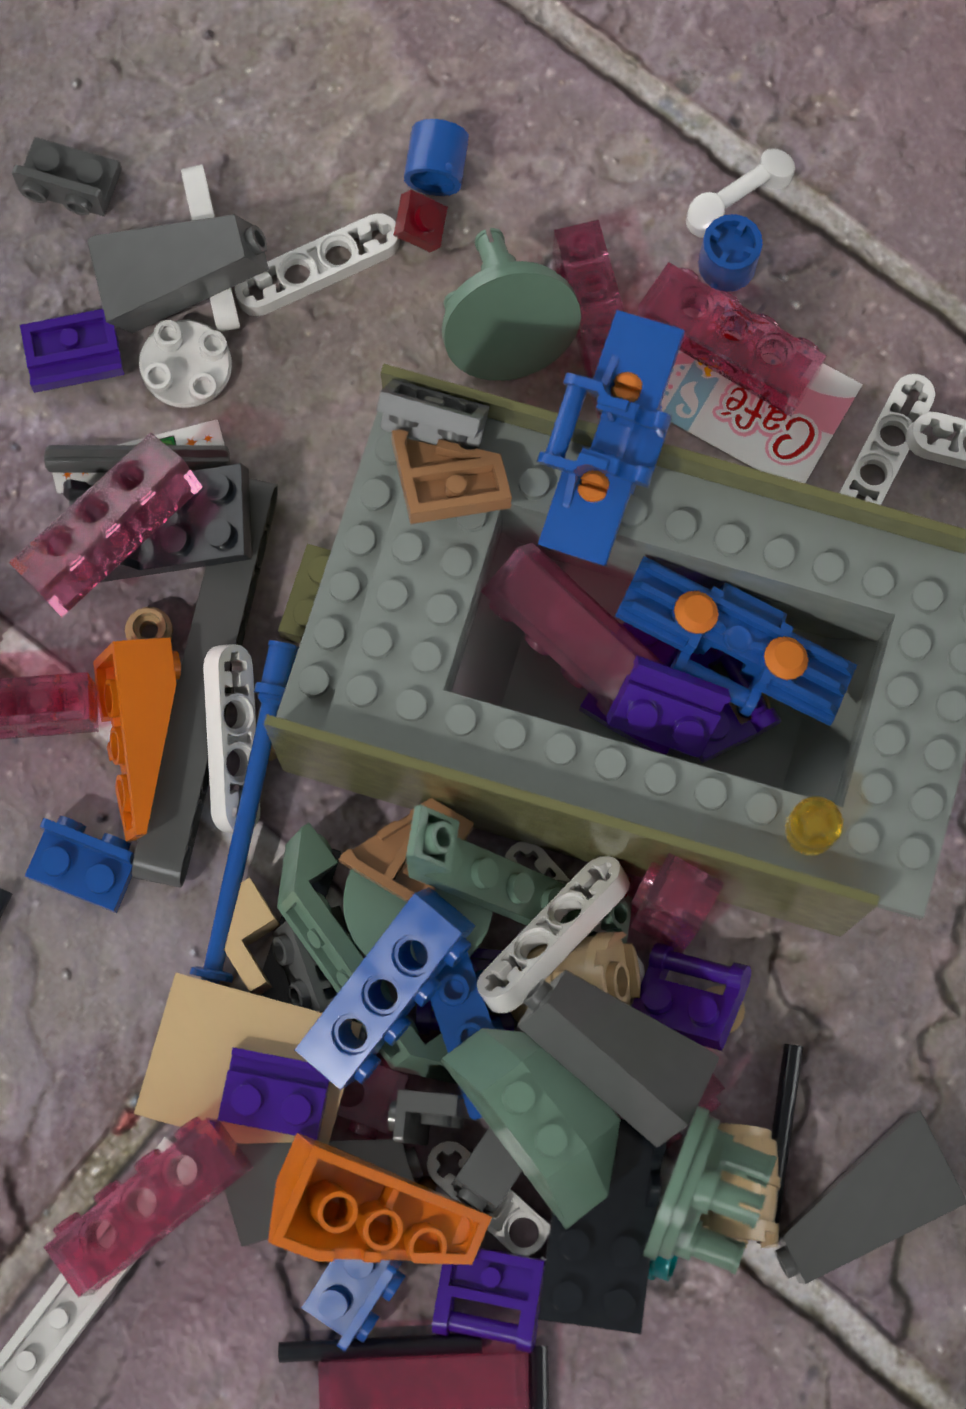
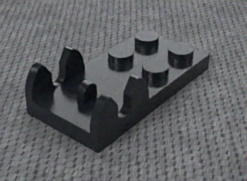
M242 463L142 480H135L129 476L117 473H105L103 486H92L87 482L72 479L66 480L63 483V495L69 500L70 561L64 565V574L68 580L79 586L252 560L249 469Z
M620 1119L608 1197L567 1229H565L552 1211L538 1320L635 1334L642 1333L650 1258L643 1256L655 1223L656 1208L660 1200L662 1189L661 1164L667 1141L656 1147L626 1120Z

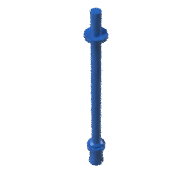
M269 640L262 680L255 684L254 692L258 693L261 707L204 967H191L189 973L201 977L202 980L220 984V981L232 983L234 979L231 973L223 971L226 958L224 949L244 876L272 748L264 721L267 714L277 716L299 649L296 645Z

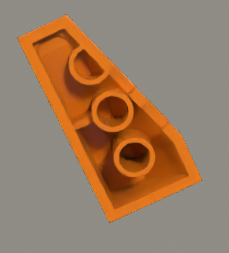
M171 637L113 641L93 661L101 722L111 721L112 724L110 742L107 744L109 761H113L115 765H120L122 773L116 777L115 791L126 842L136 841L147 834L176 690V680H179L181 676L180 656L177 651H172Z
M297 1133L276 1180L268 1242L315 1261L334 1262V1259L362 1260L363 1262L381 1263V1260L412 1261L418 1264L472 1265L492 1216L340 1149Z

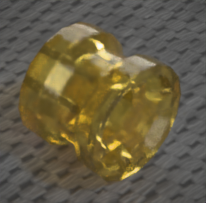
M817 796L801 800L790 812L785 822V836L788 843L795 851L804 855L816 856L826 852L840 837L843 830V817L839 808L831 800ZM800 819H803L805 821L806 831L804 828V822H802Z

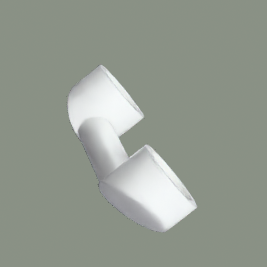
M767 149L763 152L757 167L718 193L707 192L697 196L691 202L687 212L686 225L689 231L695 236L703 238L706 228L713 220L723 216L725 209L762 184L774 190L788 186L795 172L793 159L782 150Z

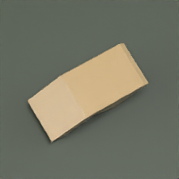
M249 877L241 882L224 951L249 992L261 995L272 988V985L248 946L281 925L258 887Z

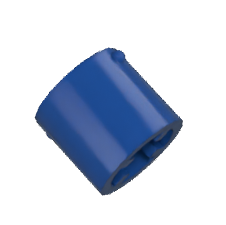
M424 119L416 122L411 129L404 182L415 191L427 195L450 196L458 193L462 186L469 143L467 131L458 124L447 120Z
M730 214L713 220L706 228L698 259V267L704 282L711 289L723 292L737 291L747 286L753 279L763 246L762 234L757 225L747 217Z

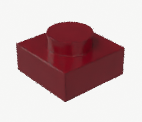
M412 189L401 194L393 236L428 252L439 249L441 247L448 207Z

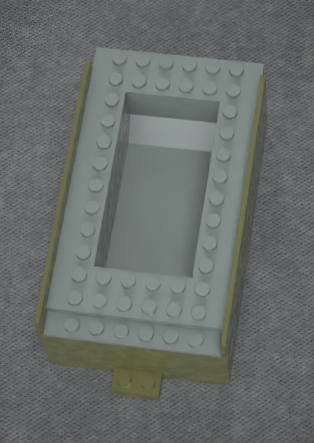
M383 363L380 372L382 389L392 379H396L490 406L480 449L501 454L512 496L511 508L410 524L391 442L392 432L381 428L383 413L377 411L332 550L311 544L306 545L278 629L280 638L300 643L277 716L267 714L264 721L265 729L283 771L409 809H414L415 806L433 798L472 821L476 829L537 845L543 849L587 862L602 856L614 857L619 861L627 874L838 937L845 934L876 907L918 920L924 918L966 756V529L663 443L649 488L636 485L633 495L630 494L605 567L538 545L562 471L537 462L540 452L546 451L558 413ZM581 419L577 420L565 456L566 459L576 461L582 448L590 449L598 424ZM643 556L710 590L713 586L719 589L725 582L786 613L785 623L794 627L792 632L857 664L832 725L828 726L766 694L770 707L776 709L782 722L769 731L703 764L699 758L670 748L667 755L643 749L579 711V708L615 650V647L611 645L612 640L624 623V621L615 617V614ZM722 663L711 668L712 671L730 679ZM736 706L737 713H738L741 717H743V718H749V717H747V716H745V715L739 713L740 707H739V706Z

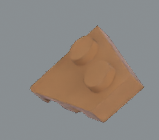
M392 430L391 442L410 524L511 508L512 496L501 454L481 449L467 450L457 443L438 439L437 445L408 439V431Z
M433 798L420 804L460 821L457 835L460 839L466 841L474 828L472 821ZM414 809L399 821H393L377 831L375 836L356 848H350L343 852L339 858L341 864L405 902H408L414 893L427 887L432 888L434 891L437 889L412 879L408 875L406 854Z

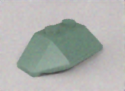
M481 1028L441 1058L440 1061L565 1229L569 1228L608 1197L620 1126L619 1117L609 1105L525 1032Z

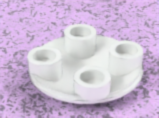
M164 320L156 325L154 332L144 343L140 353L139 367L145 386L158 400L174 407L191 408L210 402L223 391L231 375L232 359L224 335L209 325L194 320Z

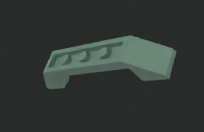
M424 805L415 806L406 854L410 878L524 925H528L566 886L562 882L458 838L460 821ZM628 895L626 898L623 897L588 935L595 936L597 933L623 931L626 936L621 940L623 944L627 943L633 898ZM581 909L568 912L563 916L560 923L574 920L581 913Z
M309 822L302 826L285 845L277 909L338 993L364 958L361 956L360 949L355 944L352 936L344 932L332 915L330 904L326 898L312 887L338 862L332 855V849L328 841L318 834ZM382 980V995L389 1002L395 1003L389 995V988L386 982ZM406 1016V1018L411 1021V1024L399 1040L392 1046L386 1042L379 1050L392 1070L457 1084L440 1061L441 1058L448 1054L442 1034L425 1045L419 1037L417 1026L409 1016ZM356 1019L358 1023L362 1024L361 1027L367 1034V1029L365 1025L360 1020Z

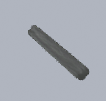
M49 445L45 449L44 463L47 471L51 473H185L230 465V452L228 447L224 445Z

